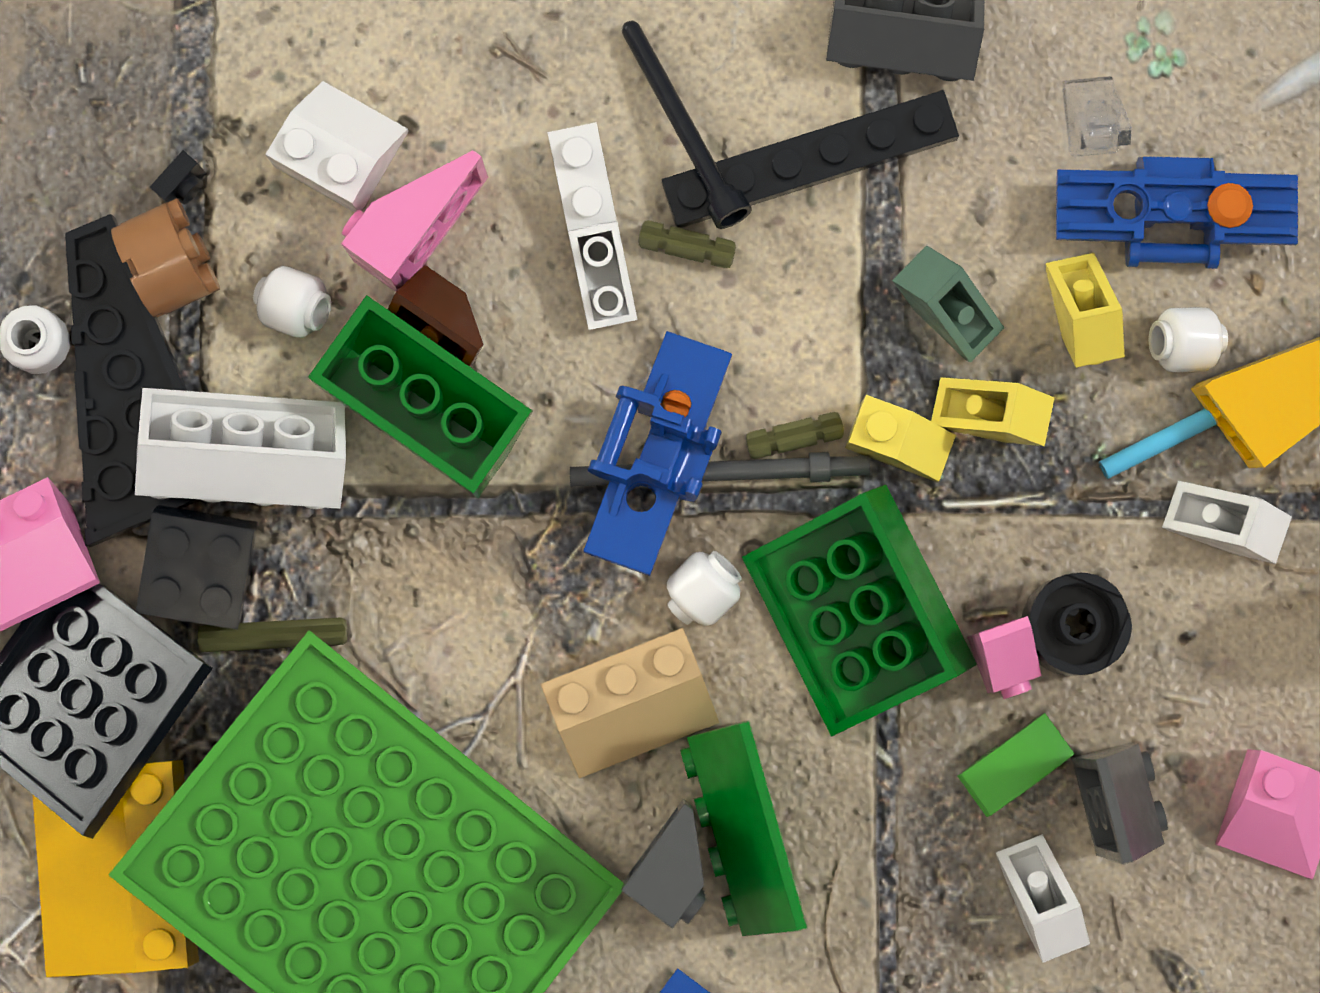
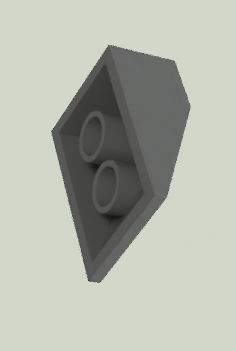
M1128 743L1071 757L1096 856L1120 864L1134 862L1164 844L1162 831L1168 830V823L1162 803L1160 801H1153L1149 782L1155 780V772L1147 751L1141 752L1139 744Z

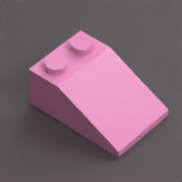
M471 151L375 200L368 206L365 212L357 210L343 228L342 235L346 238L341 243L353 262L396 292L424 266L488 179L482 157L475 151Z

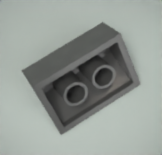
M833 0L826 61L838 62L840 65L848 68L868 66L887 69L894 74L900 75L912 72L934 75L945 81H957L960 79L974 81L984 33L985 0Z
M685 799L681 801L626 876L621 891L672 929L679 919L689 924L706 900L705 891L702 890L704 879L693 808Z

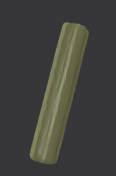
M340 617L240 623L238 630L213 625H201L198 628L197 638L199 650L202 652L293 648L310 630L330 646L344 645L347 642L348 629L346 620Z

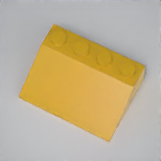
M183 760L146 763L93 839L82 836L32 794L46 977L188 968L199 962L198 946L109 876V873L185 782Z

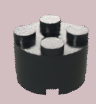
M1080 572L1051 579L1032 593L1024 607L1022 618L1026 616L1029 618L1039 664L1042 667L1064 676L1088 675L1107 668L1121 657L1131 637L1132 621L1126 603L1122 598L1123 596L1117 587L1100 576ZM1079 613L1081 614L1079 623L1086 626L1085 632L1071 636V627L1065 624L1066 618L1076 616Z

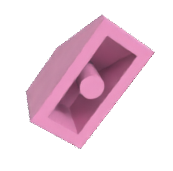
M1028 616L967 636L987 693L1001 691L1003 699L1010 698L1032 690L1029 680L1042 676Z

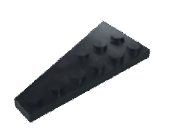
M112 214L65 233L68 287L72 299L73 325H71L72 344L75 346L76 360L74 378L79 449L82 452L83 482H81L82 500L85 502L87 528H84L86 547H93L149 523L152 512L157 505L182 509L201 500L186 498L156 499L151 496L135 495L142 388L187 391V388L157 317H153L144 306L130 281L133 275L127 261L122 263L118 255L111 229L119 225Z

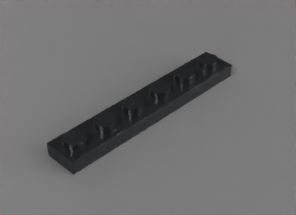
M941 90L715 163L727 185L732 184L736 190H742L750 206L957 141L959 133L945 92ZM696 168L661 179L676 227L683 228L711 219L707 211L710 205L707 198L710 194Z

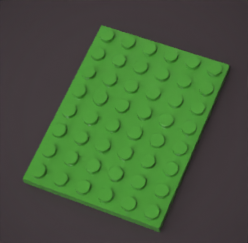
M310 630L109 873L112 879L257 993H544L622 893L623 882Z

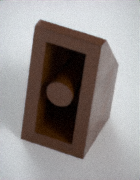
M424 265L395 292L387 310L472 368L484 344L467 295L463 290Z

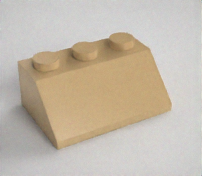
M683 628L540 684L579 779L720 723Z

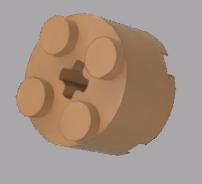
M177 198L111 229L118 255L122 263L127 261L133 275L130 281L144 306L153 317L171 313L220 290L219 283L208 263L203 264L210 260L207 248L198 232L191 235L189 230L185 228L190 225V222L182 204Z

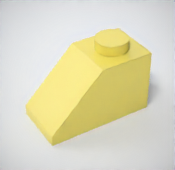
M1089 253L1046 263V272L1061 336L1075 367L1097 365L1105 361L1125 357L1122 308L1095 254Z
M940 377L931 422L949 431L995 441L1045 446L1055 397L1020 383Z
M866 395L861 402L845 449L862 455H869L870 458L939 482L956 435L915 412Z

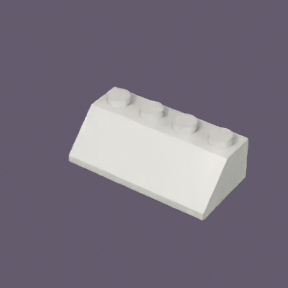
M142 388L135 495L151 496L156 499H201L211 503L232 501L254 503L260 506L278 504L304 506L309 509L341 508L346 465L345 405L342 403Z

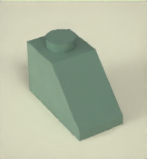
M927 245L892 280L913 310L970 363L1004 329V326L965 270Z

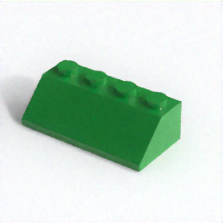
M367 295L308 376L317 387L476 498L480 497L508 457L533 412L526 405Z

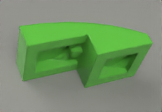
M1043 713L1030 721L1001 745L992 748L957 777L985 816L989 817L1074 755V752L1046 713Z

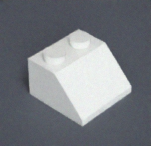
M322 81L290 112L265 155L273 166L353 212L357 210L362 211L409 130Z

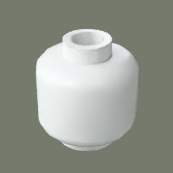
M280 266L271 271L267 277L261 278L253 294V301L257 305V315L261 323L268 328L293 337L303 338L313 331L320 330L326 323L331 310V297L327 294L323 281L317 276L287 266Z
M37 305L22 306L11 311L2 320L0 325V350L3 357L13 366L32 374H40L56 369L66 359L70 349V334L65 323L51 311Z
M1206 307L1169 308L1152 324L1149 331V349L1152 357L1158 360L1159 364L1170 372L1208 371L1217 364L1221 353L1225 352L1228 345L1226 327L1220 323L1218 316L1210 308Z
M713 551L709 555L704 552H695L667 580V590L672 598L668 602V607L680 621L687 625L695 621L703 626H711L739 600L741 590L738 583L741 581V576L736 568L720 553Z

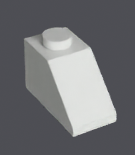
M1178 481L1162 528L1232 554L1276 564L1292 516L1261 498Z
M1043 834L996 852L997 859L1024 927L1043 963L1090 944L1081 906Z

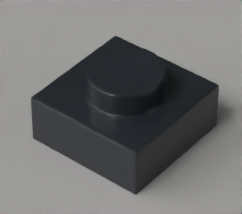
M182 150L153 182L150 188L165 203L177 198L180 203L187 204L201 190L203 186L201 179L207 173L191 156Z

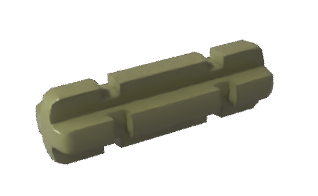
M649 220L644 221L638 239L639 246L643 249L658 252V249L661 248L665 249V254L701 263L706 259L711 261L710 265L722 268H730L736 250V243L732 240L717 237L716 241L710 240V235L674 226H671L669 230L664 228V224Z
M831 412L819 415L818 420L814 421L810 417L773 426L772 431L766 432L765 428L749 432L746 435V444L750 457L752 459H759L771 456V451L775 450L780 454L817 445V440L823 439L824 443L838 440L843 437L844 428L839 413Z

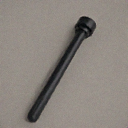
M632 20L625 22L622 26V35L710 194L707 198L710 204L707 211L716 228L725 229L738 224L752 211L743 191L736 190L732 184L727 185L640 25Z

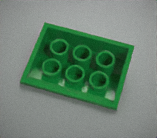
M887 485L866 491L742 556L831 737L937 687L978 665Z
M742 721L688 736L689 747L681 749L680 752L688 779L697 776L703 796L694 798L701 828L712 826L717 845L707 849L715 878L723 875L726 876L731 895L721 897L729 927L739 924L742 936L806 929L807 925L750 722Z

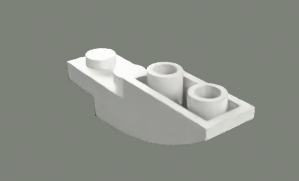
M597 122L547 132L588 330L637 320Z

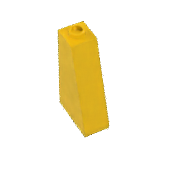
M1320 337L1206 379L1190 388L1203 407L1214 417L1217 426L1248 468L1266 467L1320 425Z

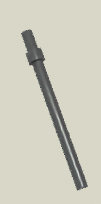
M829 452L809 453V458L709 461L702 482L810 478V483L830 482V477L870 475L869 455L830 457ZM633 464L616 466L630 470ZM589 466L570 467L571 487L609 484L608 480L588 472Z

